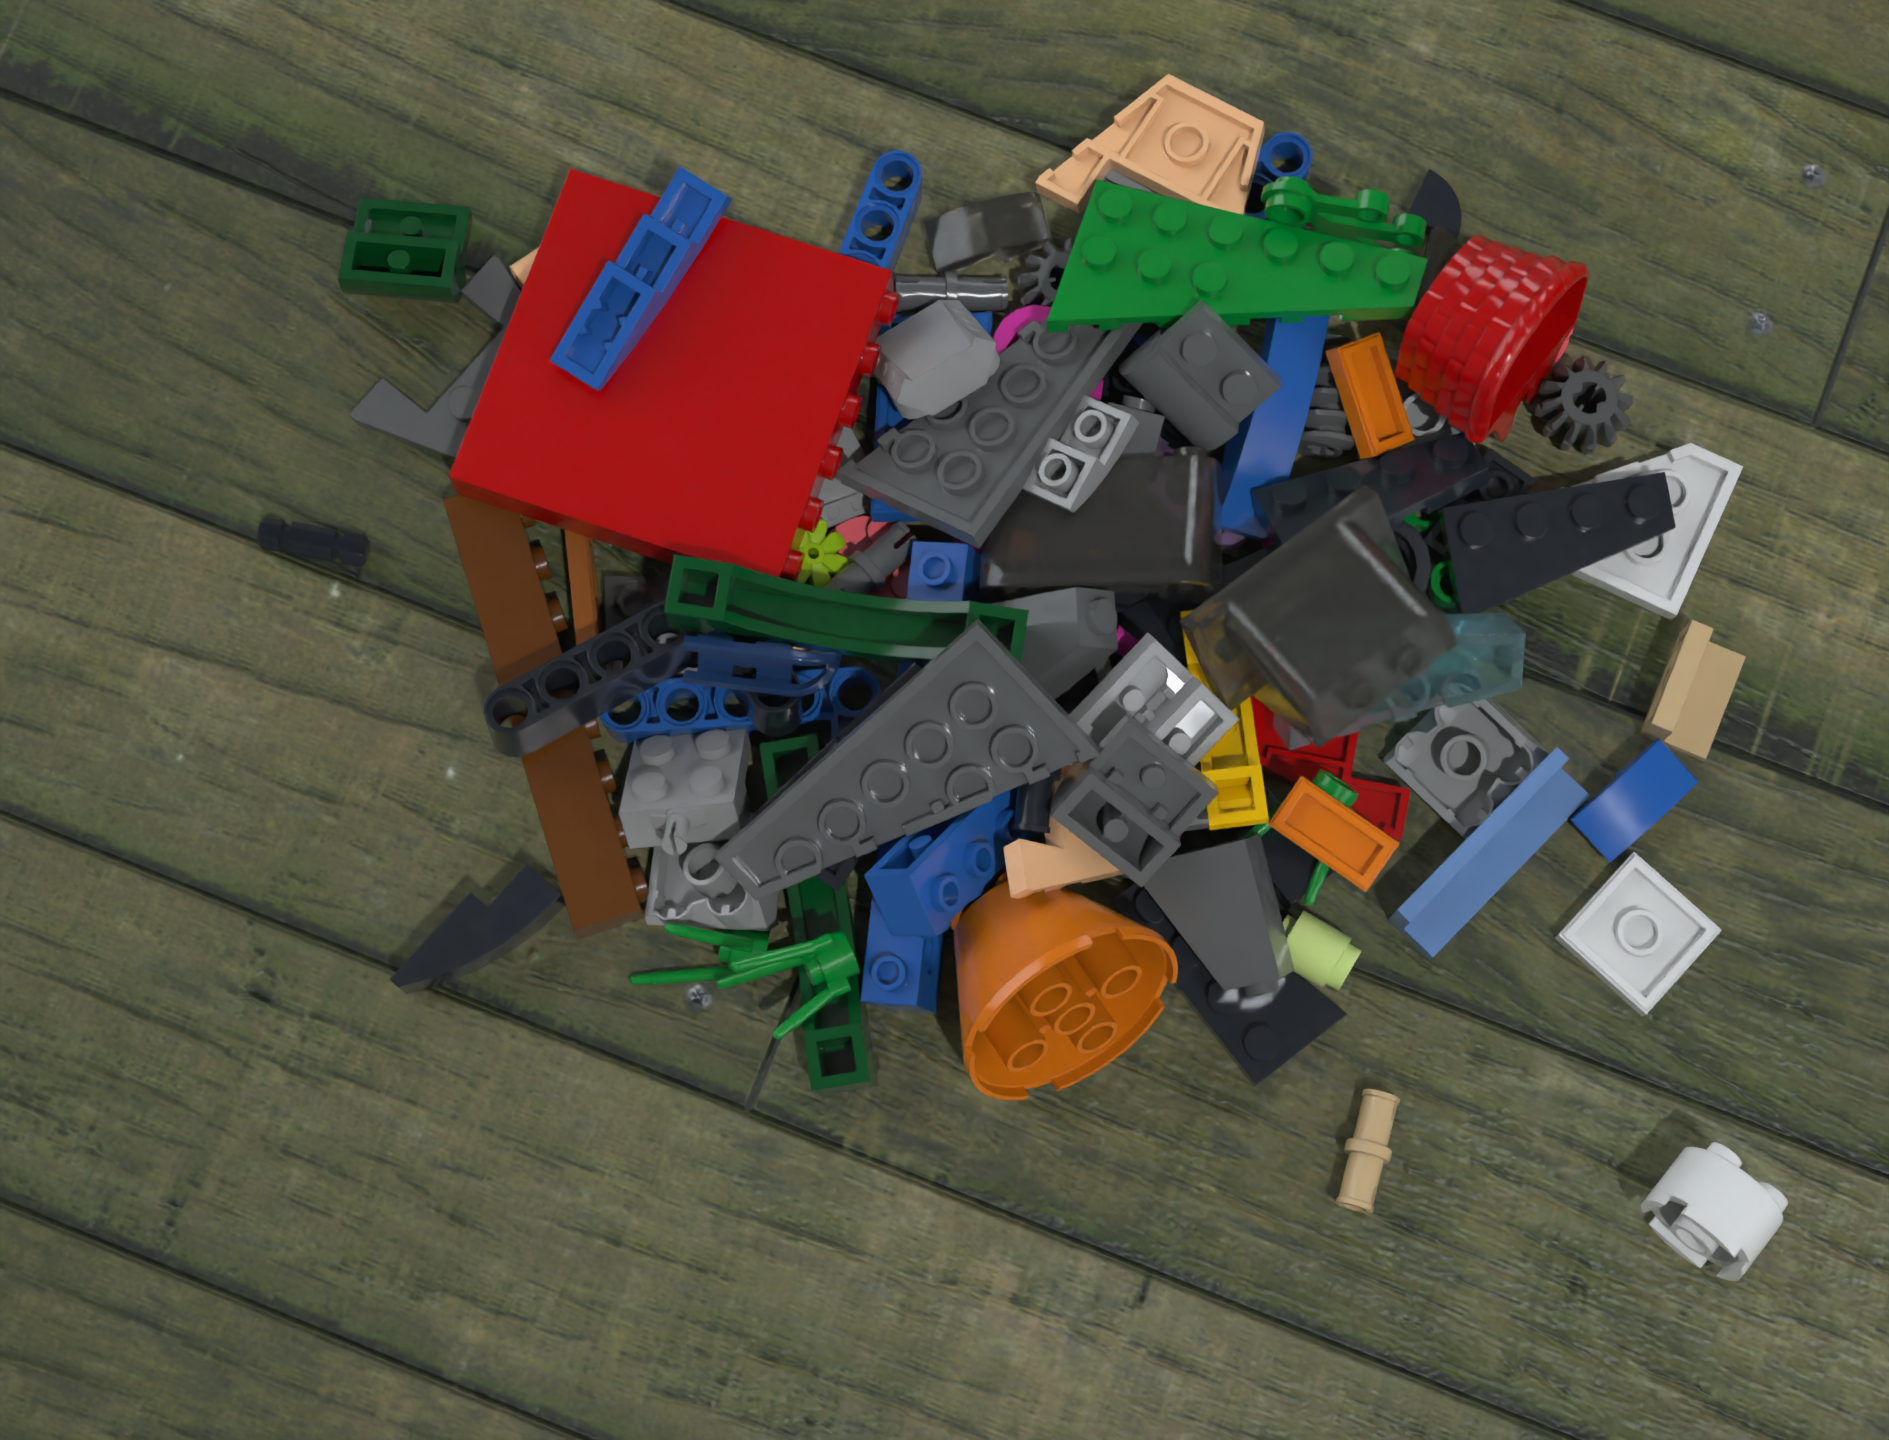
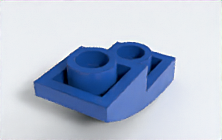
M1657 738L1615 773L1613 781L1571 815V821L1610 863L1661 819L1697 784L1698 780L1660 738Z

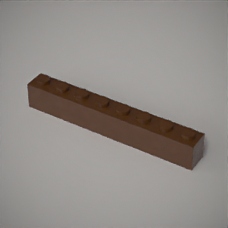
M459 494L443 499L496 677L501 687L565 653L559 633L569 631L559 598L549 601L543 581L553 578L543 546L532 548L527 528L536 526L535 519ZM563 688L558 690L553 695V698L568 699L575 695L577 691L574 688ZM520 715L509 717L512 728L523 723L526 717ZM596 718L538 750L521 757L574 932L580 939L644 919L645 911L642 902L647 901L649 887L642 866L631 869L625 850L629 845L619 814H614L608 795L618 791L609 759L605 758L598 761L592 743L593 739L602 737Z

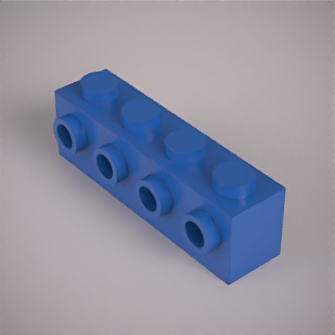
M1018 787L993 797V801L910 836L905 834L864 875L891 935L919 936L926 939L945 932L950 927L951 920L968 902L979 897L988 881L1001 868L1006 866L1003 847L1018 839L1029 840L1033 835L1037 834L1035 832L1012 829Z

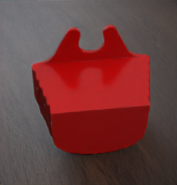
M1481 234L1472 237L1445 265L1415 309L1403 335L1394 376L1408 383L1409 389L1422 395L1421 400L1434 406L1435 412L1449 419L1448 423L1463 431L1465 437L1470 442L1481 443L1492 432L1496 440L1503 442L1512 429L1516 410L1527 392L1528 395L1525 403L1532 405L1539 396L1537 391L1541 383L1546 381L1564 341L1577 322L1589 279V271L1586 265L1574 260L1565 262L1553 254L1543 257L1533 251L1526 253L1516 246L1509 247L1498 240L1492 241Z

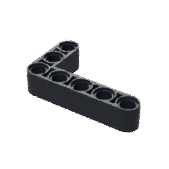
M666 598L493 691L484 703L483 714L494 747L500 753L509 757H522L538 750L698 663V652L683 650L685 635L697 636L698 633H707L668 627L664 614ZM666 633L680 636L676 641L669 644L655 642V639ZM734 638L736 642L756 644L757 642L753 640ZM616 660L629 663L623 670L617 672H610L604 669L606 665ZM734 665V676L755 679L756 668ZM793 671L792 684H798V677ZM563 688L578 690L575 695L568 699L553 698V695ZM731 689L754 726L763 734L771 737H782L792 733L802 721V696H784L789 699L784 705L769 707L762 702L768 697L774 696L773 694ZM514 715L526 717L525 721L519 726L513 728L501 726L502 722L508 717Z

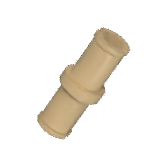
M1364 1089L1353 1138L1346 1139L1344 1152L1348 1154V1160L1339 1196L1336 1198L1335 1203L1352 1211L1372 1214L1383 1164H1388L1391 1160L1392 1150L1388 1148V1142L1400 1098L1387 1092Z

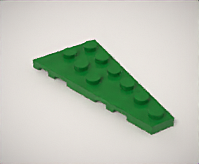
M1096 180L1047 318V333L1068 332V326L1099 325V331L1121 329V324L1155 323L1159 328H1170L1202 299L1229 326L1250 325V319L1281 318V324L1303 323V317L1337 315L1342 321L1411 319L1425 277L1428 259Z

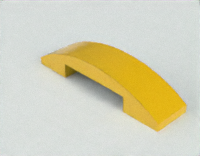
M1238 604L1182 611L1180 613L1188 671L1239 718L1200 760L1201 773L1217 785L1219 792L1206 806L1209 829L1217 830L1269 823Z

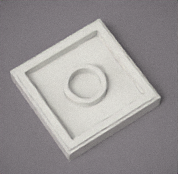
M1633 852L1560 931L1555 939L1643 1017L1690 967L1722 929L1639 855Z

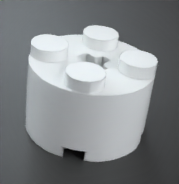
M1712 1142L1707 1150L1698 1147H1686L1641 1204L1642 1213L1653 1211L1655 1216L1649 1225L1669 1247L1699 1268L1709 1260L1723 1267L1717 1274V1277L1729 1281H1738L1783 1223L1782 1212L1788 1205V1201L1775 1187L1765 1182H1757L1740 1169L1742 1165L1740 1158L1724 1145Z

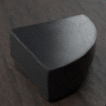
M1429 169L1407 214L1423 218L1427 223L1425 233L1454 246L1460 232L1462 220L1459 200L1448 182Z

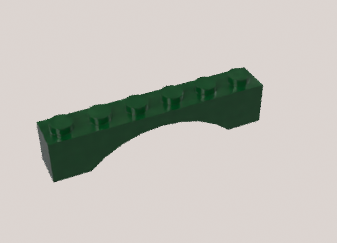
M675 554L664 609L668 627L702 633L721 631L734 638L761 642L776 638L782 639L797 648L823 652L838 651L842 655L912 665L919 661L925 666L977 619L988 628L1021 664L1029 610L973 601H924L850 593L782 579L732 563Z
M817 734L760 744L768 800L826 746ZM813 876L787 887L795 944L808 942L827 933L831 934L842 930L853 950L860 973L847 978L852 991L833 998L802 1023L811 1090L820 1096L878 1087L866 1003L860 1001L863 981L847 880L841 889L837 891ZM804 965L798 966L801 1005L803 1006L827 986L824 982L813 986Z

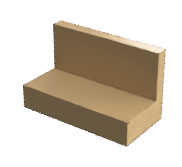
M1691 620L1678 635L1639 735L1653 741L1660 738L1668 747L1704 761L1707 758L1746 656L1710 642L1709 640L1714 628Z

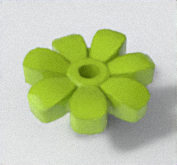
M820 519L814 533L805 531L798 550L805 553L803 567L797 580L799 583H805L809 578L810 585L823 587L831 580L830 574L836 576L848 566V559L836 554L846 545L843 536L836 531L825 536L827 522L824 519Z

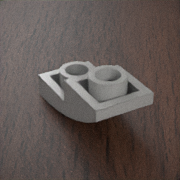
M1084 395L1060 441L1052 438L1048 439L1022 489L1029 494L1074 513L1107 476L1131 439L1139 422L1129 413Z

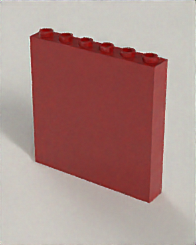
M570 168L448 477L459 495L671 565L673 564L675 554L732 563L760 573L797 582L805 558V553L798 551L805 531L815 532L822 515L824 500L818 499L823 482L825 479L833 481L840 467L843 448L838 447L837 444L843 428L852 429L860 412L862 396L856 394L863 375L872 377L879 360L881 345L875 343L882 324L887 326L892 324L898 308L900 293L894 292L892 270L721 217L704 247L669 300L602 390L597 391L549 360L608 260L613 263L616 262L643 214L651 216L661 197Z

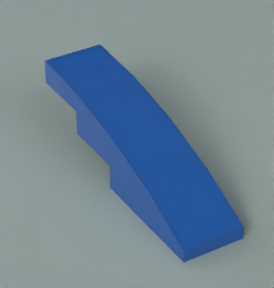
M679 167L651 216L643 214L616 262L613 263L608 260L549 361L597 391H601L669 300L733 198L684 168Z
M1330 316L1303 317V323L1282 324L1281 318H1267L1260 357L1281 377V388L1239 423L1238 433L1226 442L1211 527L1260 542L1267 539L1268 533L1253 508L1252 490L1284 482L1289 478L1316 384Z

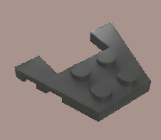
M495 255L461 290V293L466 301L502 329L500 333L428 412H424L382 377L349 414L353 422L362 428L370 431L372 429L395 437L399 442L415 448L417 446L445 456L449 461H455L521 294L503 263Z

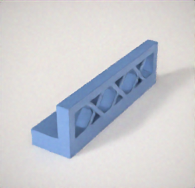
M1558 747L1522 781L1388 919L1429 960L1450 941L1590 796L1585 789L1561 768L1570 758Z

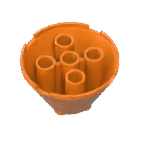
M1005 872L998 878L994 888L983 894L973 904L966 905L951 920L950 926L954 931L964 1067L975 1087L981 1093L995 1099L1025 1100L1029 1098L1027 1089L1052 1083L1056 1091H1059L1096 1073L1124 1053L1150 1028L1165 1007L1159 997L1167 981L1169 980L1173 984L1177 980V958L1163 936L1065 886L1045 892V890L1035 892L1019 899L1011 898L1007 872Z

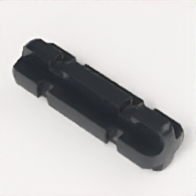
M272 517L263 518L257 532V543L264 550L281 553L285 548L287 551H290L291 555L334 562L336 558H339L342 564L362 567L366 564L370 552V540L364 534L346 531L344 535H340L337 529L293 522L291 526H288L285 520Z

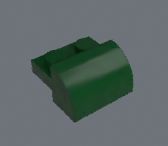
M360 197L353 231H347L338 275L342 292L345 294L458 303L462 298L461 290L465 287L467 279L464 264L473 220L470 207Z

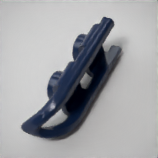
M711 631L707 634L698 633L697 636L685 635L683 650L698 652V670H685L683 683L789 697L806 696L819 691L834 678L841 662V654L838 651L815 652L793 649V646L788 642L776 638L768 639L764 642L757 641L756 644L736 642L729 634L721 631ZM734 665L756 668V678L734 676ZM793 665H827L815 678L804 683L792 684Z

